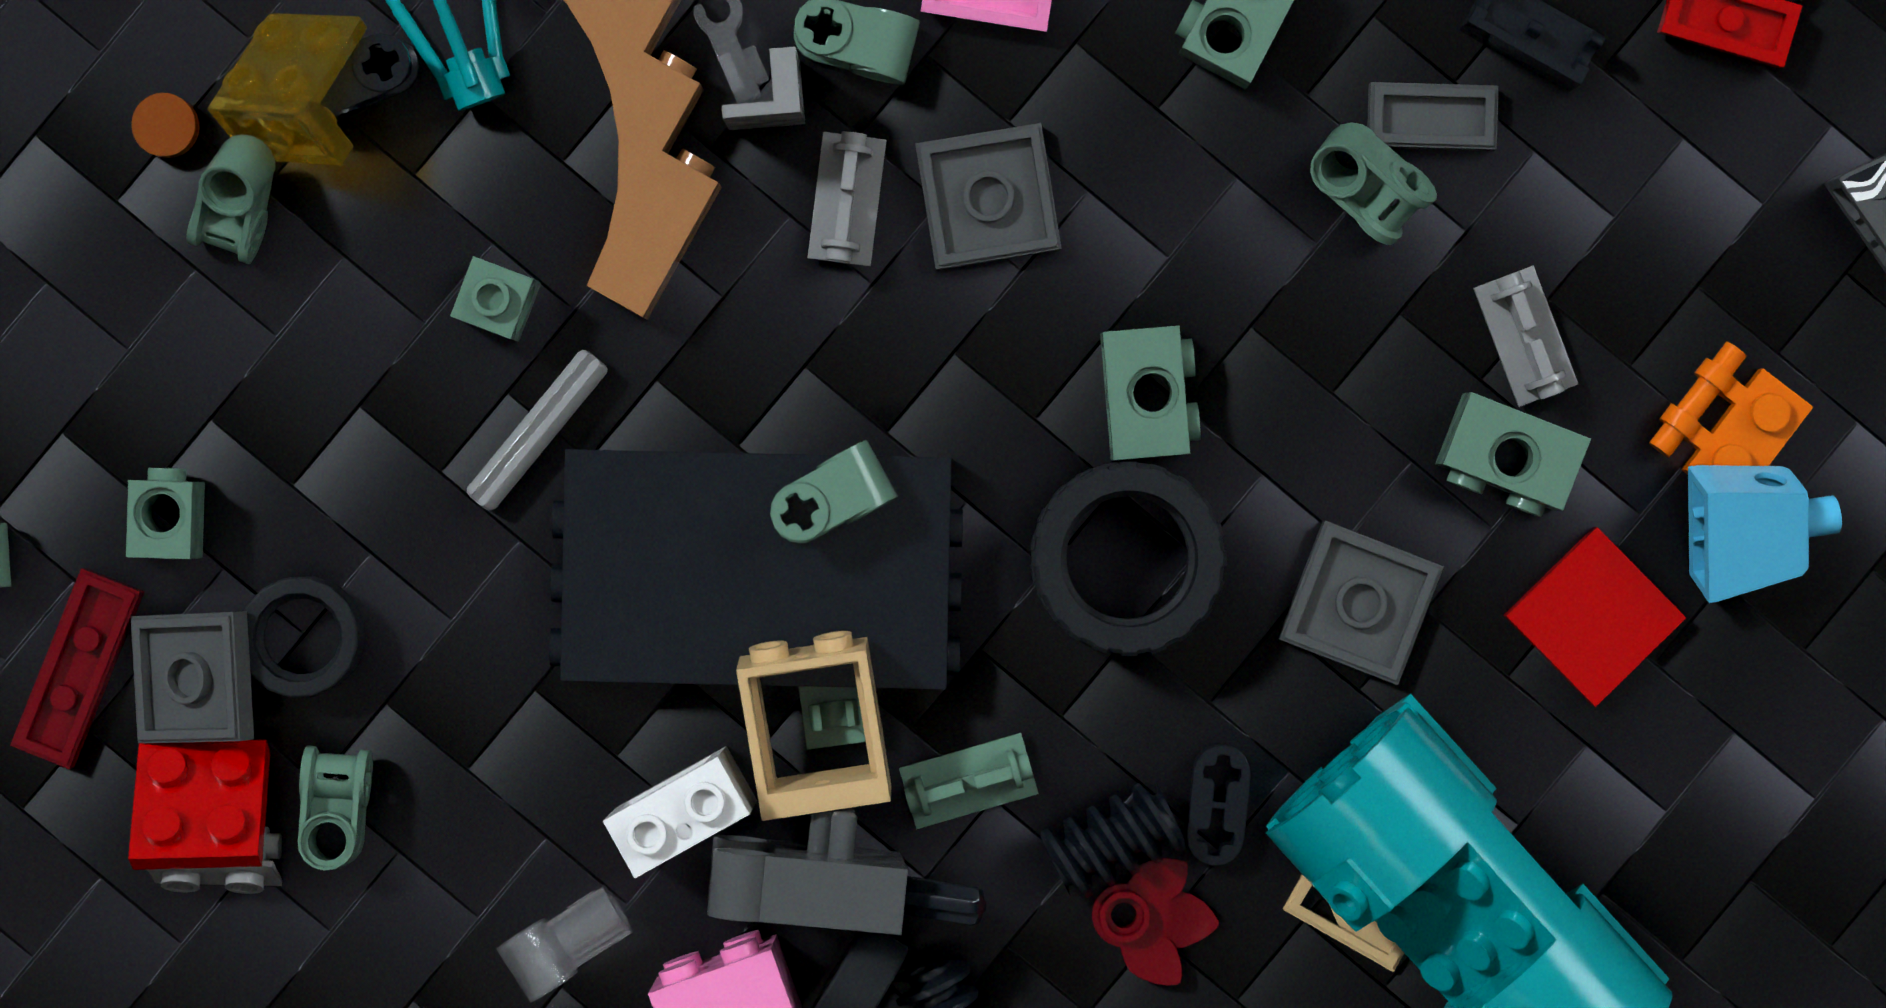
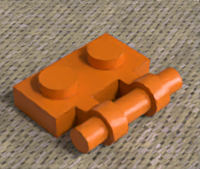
M1726 341L1713 360L1705 358L1695 371L1694 375L1698 379L1677 406L1671 403L1659 418L1663 425L1649 444L1668 458H1670L1683 440L1695 448V452L1681 469L1687 475L1688 466L1695 465L1769 466L1813 409V406L1764 368L1757 369L1745 386L1742 385L1733 374L1747 356L1738 347ZM1719 395L1731 405L1709 432L1698 420L1716 396Z

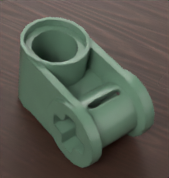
M809 0L797 13L793 39L799 52L813 62L849 70L854 74L872 80L903 85L906 81L920 22L911 16L882 8L863 7L839 0ZM820 16L831 18V29L840 33V36H828L825 45L814 43V32L804 28L806 24L816 25Z
M1350 122L1335 128L1311 160L1310 173L1313 182L1319 190L1327 194L1351 215L1369 236L1385 245L1395 244L1402 237V226L1419 208L1426 209L1430 207L1437 198L1435 187L1429 178L1413 164L1401 158L1377 137L1370 128L1363 124ZM1334 151H1343L1350 154L1356 160L1358 169L1353 170L1342 166L1336 159ZM1395 199H1399L1394 206H1390Z
M241 134L232 136L221 146L199 180L196 203L187 229L186 240L188 244L199 246L202 242L225 249L236 253L238 261L245 264H250L254 260L267 226V205L275 171V158L271 149L263 141L254 136Z
M864 440L818 465L816 470L782 488L775 495L771 503L770 516L774 528L781 537L793 543H806L819 538L844 523L850 524L896 499L898 495L869 442ZM798 496L803 504L814 501L818 506V509L811 514L813 526L810 529L802 531L797 523L788 526L783 523L781 517L789 512L787 501L791 497Z
M307 745L305 747L299 779L301 805L297 842L299 853L303 860L311 867L323 871L337 869L355 861L362 852L366 810L372 785L373 757L371 750L361 749L357 755L320 753L317 746ZM324 773L347 775L349 779L326 778ZM327 822L338 825L346 835L345 850L337 858L324 855L317 846L316 836L318 830Z

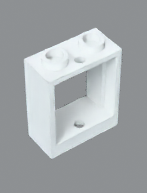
M725 746L619 805L603 820V823L633 877L637 878L748 816L757 800L730 751Z

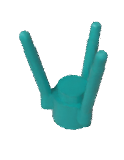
M385 0L392 10L391 12L436 78L444 100L454 98L458 111H462L505 95L500 80L511 75L503 57L496 0H481L489 58H485L482 48L467 51L447 0H433L439 20L454 57L446 60L450 72L447 71L404 4L400 0Z

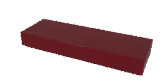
M81 568L10 746L67 769L75 767L130 630L131 616L136 615L145 591L88 568Z

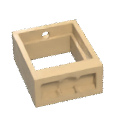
M835 631L814 637V645L788 649L787 641H769L751 646L749 648L750 655L740 656L736 671L762 821L891 802L892 785L867 637L853 639L852 632ZM853 663L869 764L777 778L760 677Z

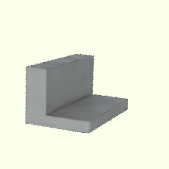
M796 47L769 49L773 101L722 105V117L729 130L805 124L801 65Z

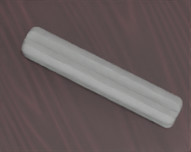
M586 350L579 351L469 484L466 491L469 497L488 511L496 509L604 378L608 370L606 365L591 352Z

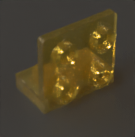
M269 14L255 29L252 40L234 68L224 77L220 90L207 108L230 138L243 134L254 136L263 141L271 149L275 161L342 166L352 150L353 144L336 124L337 119L335 115L323 106L321 101L362 38L367 26L359 16Z

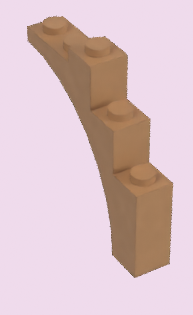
M563 0L592 43L610 89L619 139L618 190L607 240L587 286L648 320L722 188L717 181L710 178L715 169L713 165L684 149H681L677 158L668 154L704 91L701 84L692 79L697 70L694 66L663 50L659 59L651 56L681 0Z

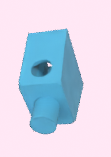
M1688 466L1689 575L1709 603L1719 602L1803 576L1809 568V538L1837 534L1841 531L1842 515L1836 497L1831 495L1809 499L1807 490L1789 468L1783 466Z

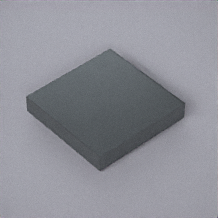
M1041 123L915 143L936 270L1062 249Z
M1323 520L1277 638L1398 685L1444 566Z
M247 611L131 616L138 743L226 742L254 739Z

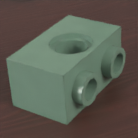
M1180 325L1102 332L1100 334L1111 461L1191 454L1190 441L1201 439L1198 403H1186L1184 377H1195L1192 338L1181 339ZM1144 375L1158 376L1164 380L1168 387V401L1159 411H1146L1139 407L1134 399V386L1139 378Z
M1473 392L1462 393L1435 465L1450 470L1446 480L1449 483L1478 494H1483L1486 484L1510 493L1506 505L1542 518L1545 508L1559 511L1564 510L1591 438ZM1507 439L1518 442L1525 452L1524 466L1513 476L1503 474L1495 463L1496 449Z

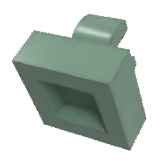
M799 686L807 750L866 742L857 687Z

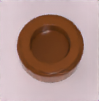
M156 93L141 101L134 111L131 124L133 136L139 146L146 152L161 158H175L188 152L195 144L200 129L198 115L191 104L170 93Z

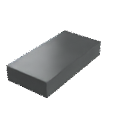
M1369 83L1367 127L1390 148L1495 151L1497 149L1498 86Z

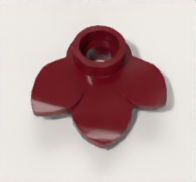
M1163 858V861L1155 864L1152 860H1148L1139 866L1140 872L1132 875L1128 883H1116L1100 892L1093 904L1092 921L1095 930L1104 941L1121 948L1123 959L1130 972L1154 984L1165 986L1178 985L1181 982L1182 967L1177 948L1187 947L1201 941L1218 928L1219 920L1203 900L1191 893L1182 891L1188 875L1187 862L1174 858ZM1120 903H1128L1135 908V917L1128 925H1118L1111 918L1113 908Z

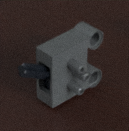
M853 807L812 813L808 843L737 835L713 836L707 895V915L718 919L902 935L903 915L971 926L979 924L983 913L986 911L987 900L984 899V893L980 887L907 876L908 868L899 851L856 848L855 839L858 817Z

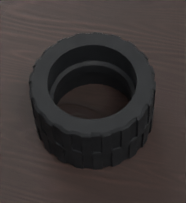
M1114 462L1102 464L1077 474L1052 495L1053 497L1046 507H1043L1037 519L1038 522L1034 535H1032L1030 569L1037 595L1043 607L1069 636L1091 647L1093 650L1106 654L1110 652L1120 654L1121 656H1137V654L1145 652L1157 653L1166 650L1167 646L1177 641L1182 642L1193 633L1192 630L1201 621L1204 622L1212 612L1211 607L1217 595L1220 596L1224 585L1222 579L1224 566H1227V551L1224 550L1222 539L1224 533L1220 521L1216 520L1211 511L1213 507L1204 495H1200L1192 487L1193 484L1182 476H1177L1167 471L1166 468L1154 464ZM1120 497L1141 498L1164 509L1178 524L1187 547L1186 573L1180 588L1172 599L1151 614L1129 619L1105 615L1085 603L1071 583L1066 561L1068 542L1079 520L1096 505Z

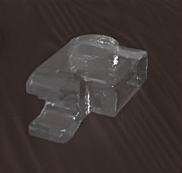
M726 0L730 6V15L725 21L720 23L712 22L707 18L706 11L701 3L694 6L695 20L700 29L709 37L737 103L763 101L764 98L758 85L769 80L755 46L752 45L742 50L737 39V31L742 24L744 16L740 0Z

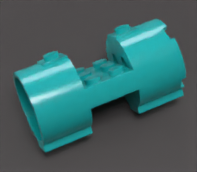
M1411 694L1378 715L1363 731L1350 741L1351 745L1337 755L1324 769L1320 767L1291 795L1266 825L1268 828L1266 834L1322 895L1333 911L1355 932L1376 921L1381 933L1392 942H1395L1418 967L1423 979L1448 1000L1444 1008H1669L1673 994L1665 985L1669 977L1584 884L1565 894L1492 813L1497 803L1493 792L1497 788Z

